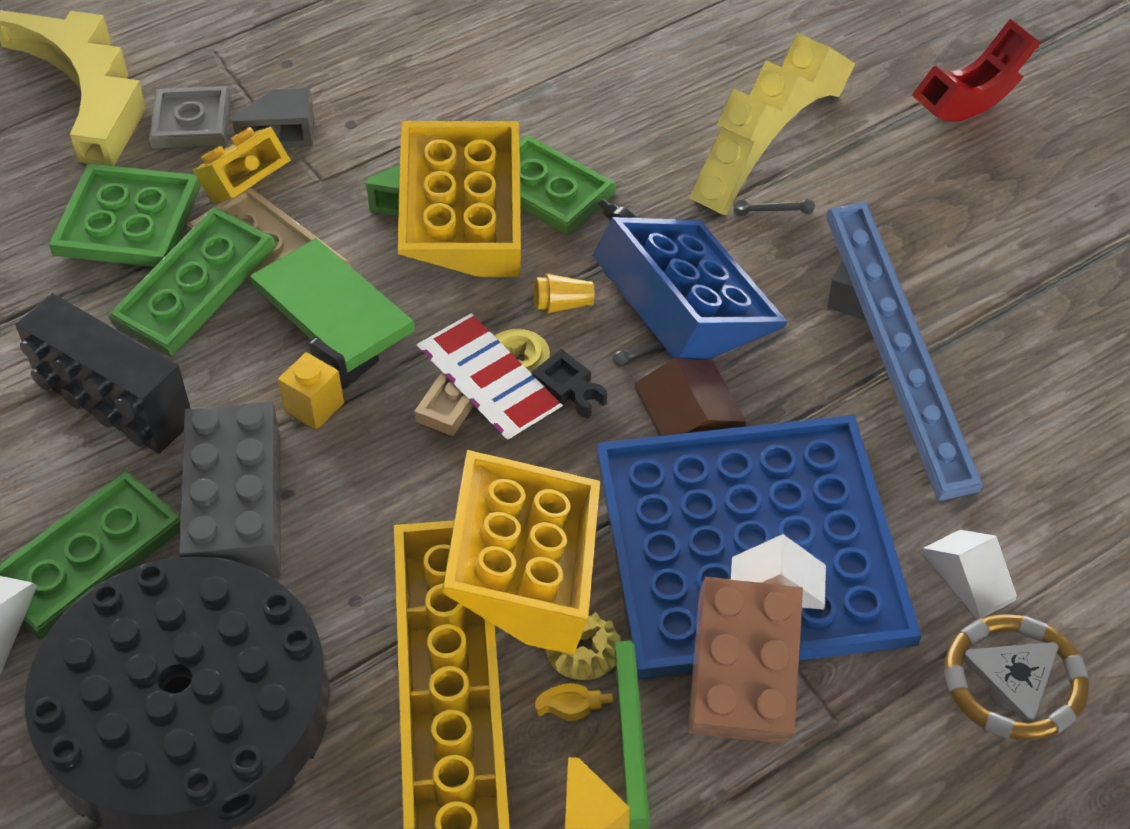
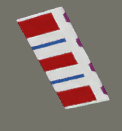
M472 313L416 344L507 440L563 406Z

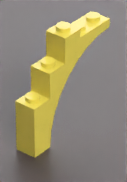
M0 10V43L2 47L26 52L50 62L65 72L79 87L82 94L80 109L70 132L78 162L115 166L146 111V105L140 81L127 79L129 75L122 48L110 46L111 40L104 15L70 11L66 19H58Z
M797 33L782 66L767 60L765 61L750 95L733 88L716 124L722 128L689 199L727 216L742 185L775 136L788 121L813 101L829 95L840 97L856 63L831 47Z

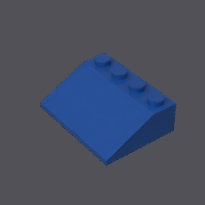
M612 217L592 255L602 267L604 274L621 291L625 301L633 306L644 320L645 326L655 334L666 348L667 354L673 359L709 360L784 328L788 322L701 220Z

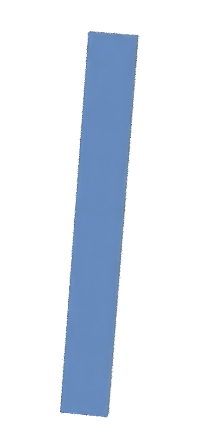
M867 201L828 209L826 214L827 222L937 500L942 501L980 492L983 486Z

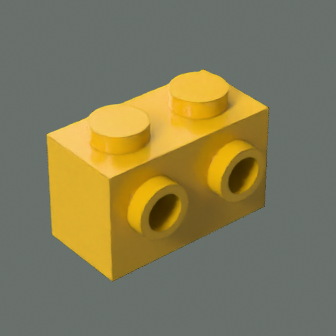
M249 127L231 138L234 144L224 150L222 146H219L201 157L204 163L194 169L193 172L213 204L233 199L291 161L272 127L256 132Z

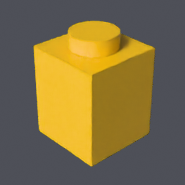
M307 352L278 378L284 411L316 431L344 404L339 371Z

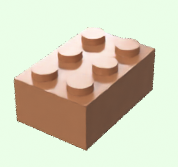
M705 577L699 591L688 734L786 744L795 734L803 587Z

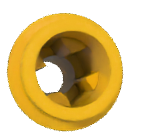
M545 273L544 277H536L534 280V307L536 310H544L545 314L592 306L594 303L595 290L592 281Z

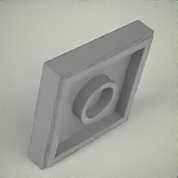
M229 86L156 89L149 134L151 149L226 146L231 103Z

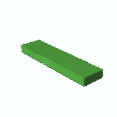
M615 641V675L625 803L630 807L629 829H649V807L635 644H632V641Z

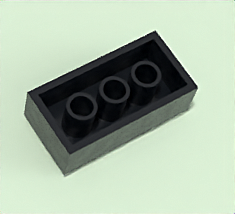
M51 293L15 324L22 341L20 348L28 357L32 368L30 372L31 377L42 389L47 391L50 389L62 395L72 407L76 409L82 407L92 413L105 427L110 428L113 426L125 433L127 438L139 447L145 445L158 454L184 431L185 409H191L179 365L54 293Z

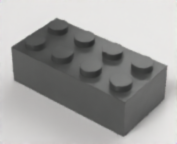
M273 401L185 409L180 557L198 556L227 559L251 566L271 577L281 576L280 431Z

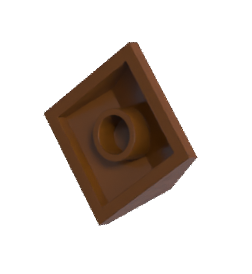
M674 358L635 382V390L659 436L746 427V420L713 360Z

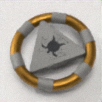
M1000 614L977 619L959 631L946 654L944 675L949 694L958 708L972 722L985 731L1006 739L1028 741L1058 735L1077 721L1086 705L1089 694V676L1083 657L1064 635L1047 625V623L1027 616ZM998 632H1018L1024 636L1044 642L969 649L988 635ZM1057 653L1063 660L1071 685L1068 699L1063 706L1045 719L1034 721ZM963 662L991 688L992 698L999 706L1004 709L1013 710L1024 722H1017L989 712L981 706L969 692L963 670Z

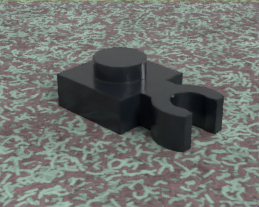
M562 349L531 372L562 405L568 400H572L575 403L577 413L584 418L592 416V405L587 400H596L602 406L607 404L606 389L600 384L591 383V371Z

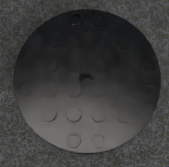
M198 556L176 557L139 565L117 574L88 591L58 619L46 635L33 660L27 679L25 716L33 747L52 784L63 800L81 817L86 816L106 829H232L256 817L276 803L295 784L294 778L302 770L308 759L314 758L327 726L326 715L330 687L317 629L309 613L289 589L268 574L232 560Z

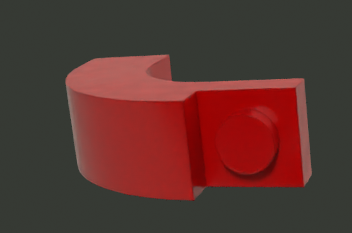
M1010 18L987 49L973 63L957 71H946L934 65L912 93V96L934 116L950 122L967 120L990 109L1015 88L1024 77L1019 73V70L1041 44V41Z

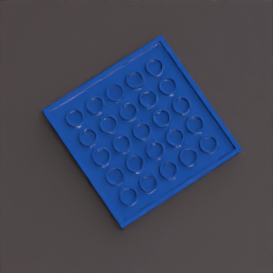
M855 415L597 443V459L629 636L632 644H635L638 680L693 673L699 591L705 577L731 579L733 556L782 534L826 565L824 609L802 608L799 660L919 646L921 639L920 629Z

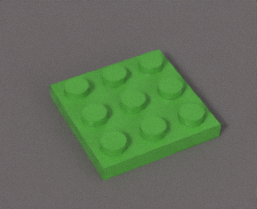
M88 163L49 243L53 256L155 267L177 245L201 184L196 175Z

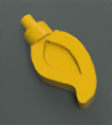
M575 683L558 685L538 696L535 702L536 715L542 716L545 713H552L567 721H577L589 715L590 710L602 709V704L613 703V694H600V690L588 691L586 687Z

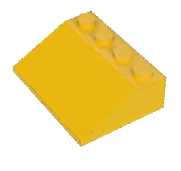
M401 121L398 219L399 255L477 277H520L519 121Z
M467 450L442 593L526 645L574 655L589 614L600 481Z

